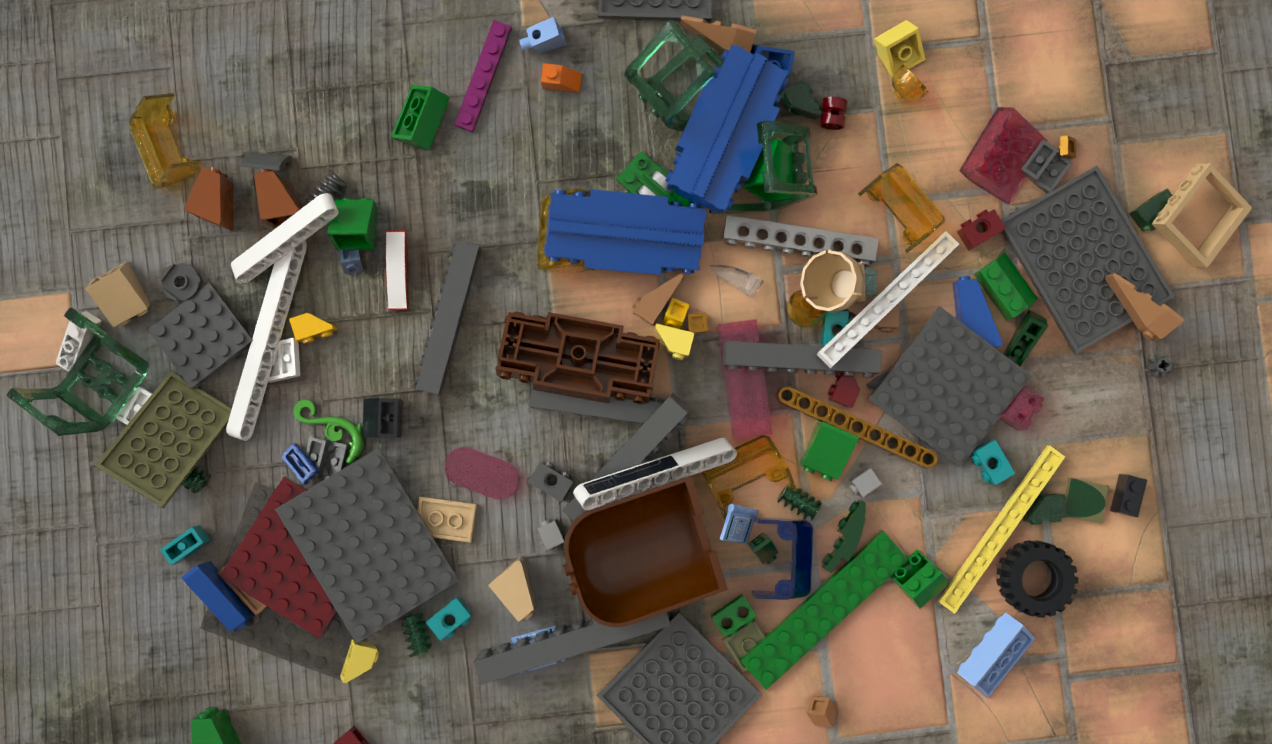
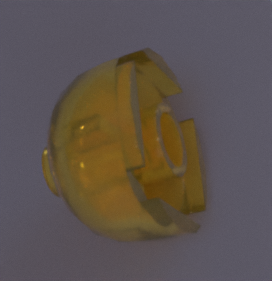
M904 64L893 74L891 79L892 87L895 90L893 94L900 101L904 99L908 102H915L929 92Z
M801 291L794 292L787 304V314L790 320L795 325L805 328L819 324L826 312L815 309L805 300L806 298L803 297V294H800Z

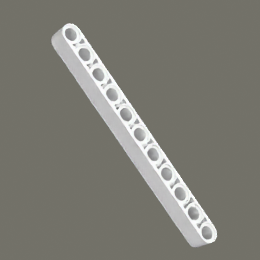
M305 240L274 263L252 338L253 341L249 348L228 420L226 432L229 436L244 441L252 437L306 253L307 243Z

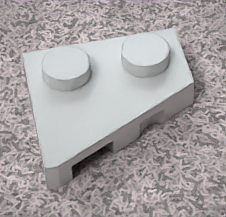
M295 338L279 341L268 380L269 383L300 376L299 344Z
M138 387L128 397L123 398L118 406L114 409L110 408L107 414L128 425L152 395V392L143 387Z

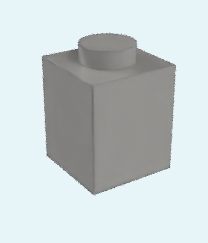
M871 468L864 469L848 480L851 484L849 486L855 496L859 495L860 497L866 496L882 484Z
M549 518L540 523L541 526L537 529L546 550L565 542L557 520L552 521Z

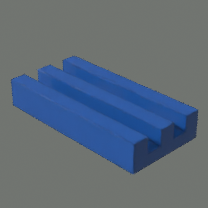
M293 443L281 456L302 484L307 485L309 483L308 480L312 479L314 474L319 472L297 443ZM289 454H290V455L292 456V458L295 460L296 464L304 471V473L306 474V476H304V475L302 474V472L298 469V467H297V466L294 464V462L290 459V457L288 456Z

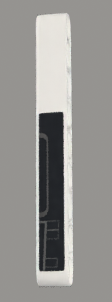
M719 438L582 483L575 488L573 494L584 510H591L727 464L735 459L737 451L726 438Z

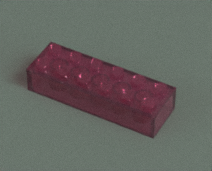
M757 319L718 324L717 334L732 439L773 434L764 369L759 368V371H747V367H740V370H728V366H723L724 342L760 343Z

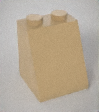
M128 261L94 278L85 288L113 327L126 325L131 321L130 318L135 315L137 317L144 315L148 312L147 309L151 304Z
M521 556L488 585L518 622L522 619L524 621L529 619L536 611L534 608L537 604L525 558Z

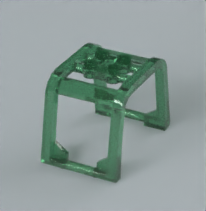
M669 20L627 67L624 77L639 90L640 94L638 97L645 104L649 103L653 107L650 111L656 118H662L661 121L667 128L683 132L690 118L683 107L717 73L716 69L704 56L707 55L720 68L723 65V61L699 34L690 41L675 21ZM665 41L681 43L685 47L654 76L645 78L637 73ZM692 55L697 61V78L676 100L662 84V81Z
M773 121L757 123L759 144H763L766 171L762 172L764 192L793 194V198L771 202L762 200V203L732 204L730 210L726 209L724 213L773 211L817 196L818 192L817 186L814 183L809 141L811 136L810 127ZM774 133L790 135L782 140L792 148L793 183L779 182L774 174L771 139ZM804 141L805 154L799 152V142ZM805 160L807 163L808 175L806 172H803L802 165L805 163Z
M71 307L63 316L82 329L87 328L94 333V336L66 377L54 388L26 389L12 387L7 393L9 399L58 436L99 432L105 429L117 417L146 376L149 364L145 359L118 342L99 325ZM101 345L137 368L129 381L126 380L123 372L114 370L108 361L99 360L94 356ZM89 362L94 365L96 371L101 372L97 377L83 372ZM78 378L83 381L82 383L85 387L97 392L99 398L107 399L112 403L103 416L69 391ZM113 382L120 384L124 388L118 396H115L114 390L106 387V385ZM60 398L89 420V422H67L55 415L46 416L30 403L33 400Z

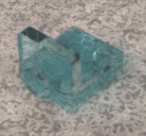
M864 268L866 296H876V276L878 271H873V268Z

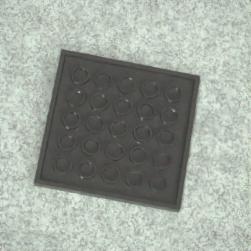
M938 306L868 399L958 467H961L1032 375L942 307Z
M678 612L670 620L671 626L661 629L597 694V697L644 744H715L762 694Z

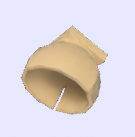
M825 250L813 255L804 266L800 281L803 297L815 309L836 313L852 307L855 303L866 302L864 264L858 263L846 252Z

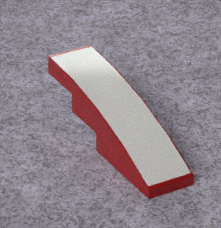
M386 230L388 310L408 309L406 230Z

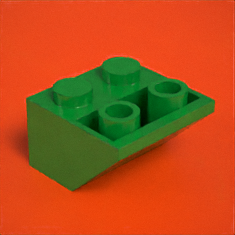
M916 550L908 557L909 560L897 568L890 577L905 595L921 609L949 583L943 573L919 550Z

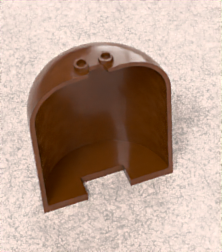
M692 476L588 510L578 516L571 524L564 542L566 564L563 565L566 576L570 575L572 583L569 584L572 595H577L583 610L594 621L608 627H624L728 590L717 554L711 549L701 515L704 513Z

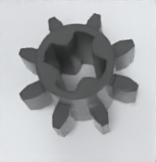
M1156 354L1154 356L1155 359H1148L1150 363L1146 369L1152 372L1151 376L1159 374L1160 378L1166 377L1165 373H1172L1171 366L1174 363L1168 360V355L1161 357L1160 354Z

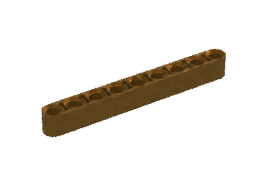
M783 387L777 392L776 397L781 404L854 434L859 439L918 466L930 468L937 463V455L933 451L794 388ZM784 390L789 391L791 394L788 401L782 399L781 394ZM802 398L808 401V406L805 409L799 406V401ZM819 406L825 408L826 412L823 417L817 414ZM837 414L843 417V422L840 425L836 424L834 420ZM854 422L860 424V430L857 433L852 429ZM872 430H875L878 433V437L876 440H872L870 438V432ZM890 438L895 440L893 448H890L887 444ZM907 446H911L913 449L910 456H907L905 453ZM925 454H928L930 456V461L928 464H925L923 462V456Z

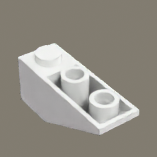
M87 311L71 317L55 364L73 373L96 338L102 320Z

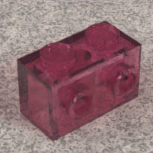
M1023 386L999 419L1015 430L1027 429L1032 422L1031 418L1034 413L1037 414L1043 406L1041 403L1044 398L1027 386Z

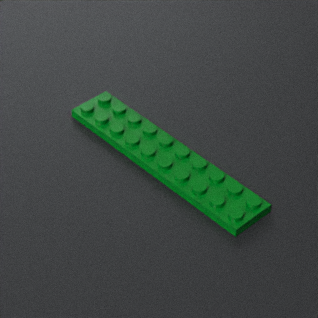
M881 530L849 562L847 561L768 633L764 639L756 644L749 653L745 654L740 659V662L767 690L894 574L897 568L901 567L909 559L888 535Z

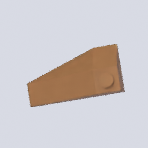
M683 15L680 20L681 27L722 55L725 49L730 50L731 45H738L750 53L757 31L738 24H732L731 27H727L719 21L709 24L704 19Z
M1112 273L1105 277V280L1146 339L1150 341L1161 340L1185 320L1164 303L1160 306L1153 302V296L1148 293L1137 292V287L1118 274Z

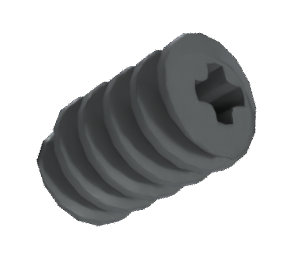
M330 171L332 176H324L327 182L320 181L323 188L315 187L318 194L311 193L310 195L314 200L319 195L328 193L332 195L334 200H338L336 193L343 194L340 187L347 189L348 186L341 178Z

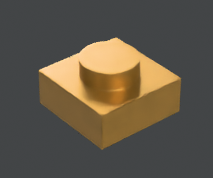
M1068 135L1060 137L1058 145L1060 156L1068 159L1076 158L1075 138Z
M706 312L687 314L689 332H708Z

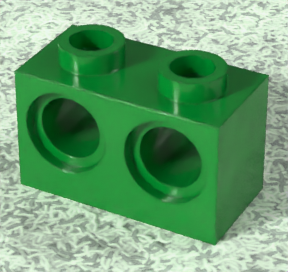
M740 594L710 616L724 637H732L739 631V627L742 625L748 626L755 620L754 617L757 615L743 594ZM746 607L748 610L747 614L739 616L737 614L738 609ZM730 618L732 620L731 625L728 627L722 626V620Z

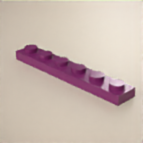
M493 20L455 121V127L474 132L512 30L510 25Z

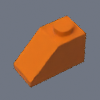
M543 63L541 76L543 89L580 93L582 73L562 65Z

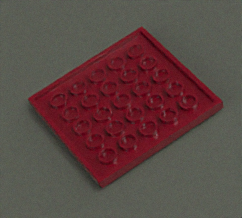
M284 476L219 577L320 638L337 611L275 511L279 506L307 490Z

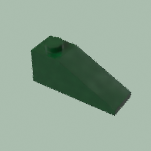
M1028 310L1012 336L1004 355L1018 366H1021L1047 329L1046 318Z
M763 532L748 543L762 564H770L777 558L775 555L779 552L770 537Z

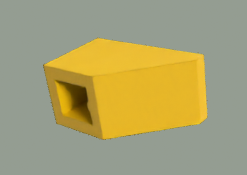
M309 313L289 319L296 341L303 342V344L315 341L314 338L319 336L321 338L332 336V332L337 331L336 326Z

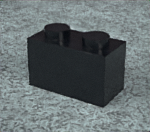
M1119 474L1110 511L1138 518L1147 480L1131 475Z

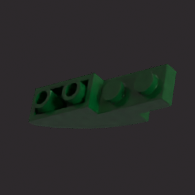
M862 500L854 501L848 509L850 512L847 517H843L837 525L839 527L837 531L843 536L842 538H837L833 544L834 549L831 554L827 553L822 560V568L832 573L841 558L849 562L857 548L862 535L866 513L865 502Z

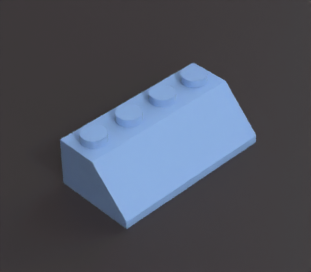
M1005 612L1003 616L996 620L995 626L991 631L984 635L983 641L972 650L970 657L960 665L957 673L988 699L1036 638L1024 625Z

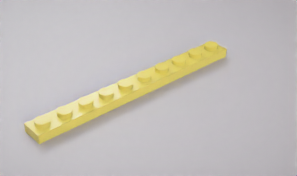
M1050 445L1046 446L937 602L954 614L957 612L1065 458L1064 455Z

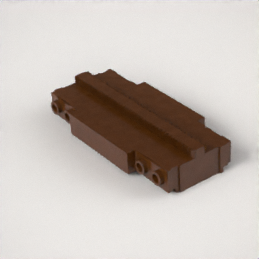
M509 312L505 318L496 374L504 380L514 378L522 383L533 382V390L603 403H610V398L614 397L620 401L629 399L637 404L649 403L652 397L654 386L652 383L660 339L654 336H638L633 332L623 333V325L548 312L547 319H544L539 315L527 316L522 312Z

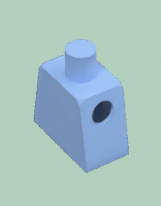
M554 17L527 28L528 37L519 40L523 51L533 48L537 53H543L567 45L562 27Z

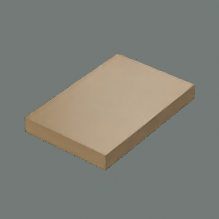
M419 497L417 511L434 538L472 542L477 504Z

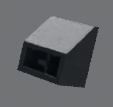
M364 398L362 437L401 438L403 399Z

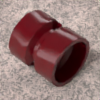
M840 97L824 98L822 103V111L824 113L821 115L820 127L829 130L844 129L846 117L843 114L847 111L848 101Z

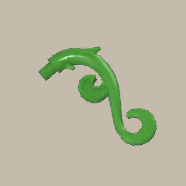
M302 399L295 404L293 412L299 422L305 424H328L325 429V435L330 441L337 442L343 438V430L340 429L336 432V426L345 428L351 434L353 441L349 442L351 450L346 462L352 464L357 457H360L364 445L361 423L356 427L349 420L334 416L306 419L302 416L301 412L304 408H309L311 415H316L314 402Z

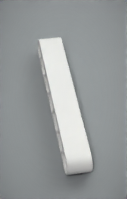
M328 193L319 195L233 260L231 268L236 282L240 284L248 283L334 219L339 212L332 195Z

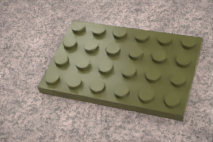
M170 371L95 466L164 509L226 428L232 408L199 388L191 389L183 378Z

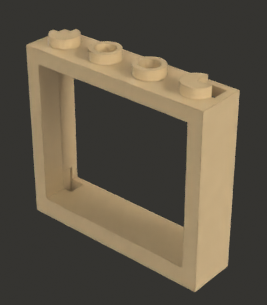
M1211 163L1196 164L1190 170L1186 179L1180 183L1174 195L1168 199V203L1158 213L1152 225L1194 267L1208 268L1252 207ZM1207 179L1231 207L1199 250H1197L1172 222L1202 182Z

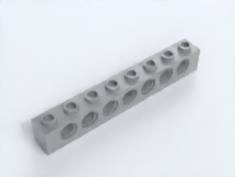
M727 215L725 218L722 241H726L728 245L741 243L745 244L747 248L760 246L764 247L766 251L783 250L785 254L799 252L804 257H812L825 250H834L833 243H838L841 245L842 252H846L858 263H863L864 266H869V264L875 262L879 238ZM741 228L746 229L748 236L741 237L738 230ZM757 232H765L767 238L765 240L759 239ZM782 234L785 237V242H778L776 235ZM796 237H801L804 240L803 246L795 243ZM815 240L822 242L823 247L821 249L814 246ZM852 246L859 247V255L852 252Z

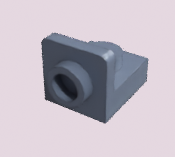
M339 250L344 274H354L363 271L359 250Z

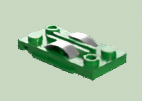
M642 151L616 178V181L624 186L627 193L668 197V205H670V201L682 202L683 207H689V203L696 204L677 195L674 192L675 190L667 189L666 187L669 182L665 180L668 172L658 163H654Z

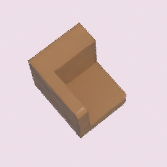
M812 696L807 714L814 725L833 727L837 708L830 698Z

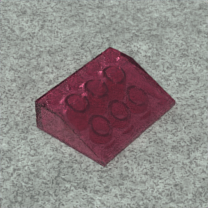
M997 107L959 172L975 185L1004 203L1009 204L1026 177L1020 171L1041 141L1043 139L1047 140L1014 107Z

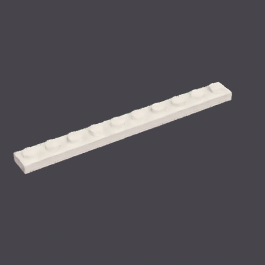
M945 231L817 353V356L829 368H832L931 273L959 243Z

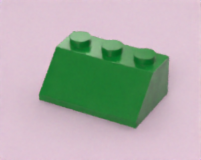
M412 85L391 138L420 149L429 150L434 142L435 133L441 124L443 113L448 107L450 97L433 87Z
M1005 252L973 274L1005 320L1013 319L1038 299Z

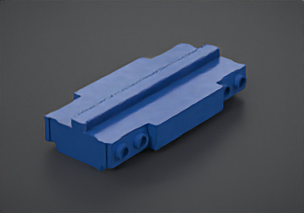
M731 45L730 50L725 49L721 61H724L722 67H717L713 77H708L675 151L680 152L673 163L676 165L674 172L669 171L665 180L669 182L666 187L667 189L675 190L674 192L677 195L717 214H723L726 209L730 210L734 202L731 199L733 193H738L742 182L746 183L780 110V108L776 107L781 98L778 93L780 89L784 90L789 80L786 78L788 70H782L777 65L767 61L766 57L758 53H749L738 45Z
M589 189V197H586V193L574 192V196L566 195V191L555 190V193H550L551 202L548 207L546 241L544 244L545 256L549 257L550 261H560V258H568V262L580 263V260H583V268L661 275V267H664L663 271L675 272V268L682 269V273L694 274V270L699 271V259H701V250L704 243V222L707 213H705L706 209L700 208L701 205L689 203V207H683L682 202L670 201V205H668V197Z

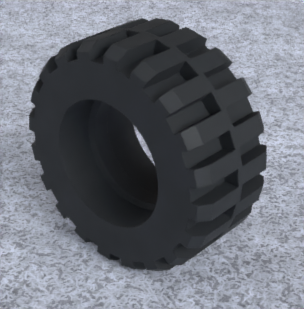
M1028 540L1024 541L1023 544H1015L1013 550L1008 549L1005 552L1007 557L1000 559L999 563L1002 566L1001 569L997 568L996 574L1000 575V579H996L997 585L1001 586L1002 589L999 591L1006 598L1005 601L1013 606L1014 609L1030 616L1045 618L1046 615L1050 617L1056 615V611H1064L1066 609L1064 605L1072 603L1073 599H1071L1072 594L1076 595L1078 590L1074 588L1075 584L1079 583L1078 577L1074 575V573H1077L1076 566L1071 565L1073 562L1071 557L1065 555V551L1061 548L1042 541ZM1041 560L1046 562L1050 568L1051 583L1043 594L1034 597L1025 592L1022 576L1029 564Z

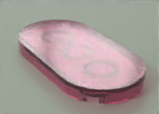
M469 447L456 448L445 459L444 470L451 482L488 497L505 499L511 496L519 485V476L512 464Z

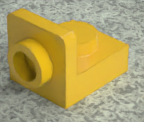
M672 298L662 325L681 329L690 304Z

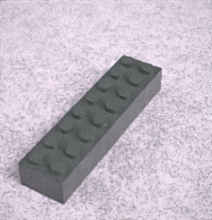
M672 393L591 480L646 463L649 459L648 454L650 452L654 454L661 447L663 438L668 440L676 430L674 427L677 424L681 426L688 419L689 408ZM574 497L562 511L574 521L588 510H584Z

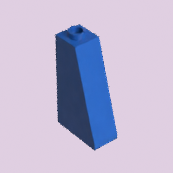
M970 276L959 277L958 281L953 282L956 319L993 347L1003 346L978 280L971 279Z
M212 561L195 566L181 577L230 632L235 629L240 631L248 625L247 620L252 616L230 586L219 577V571Z

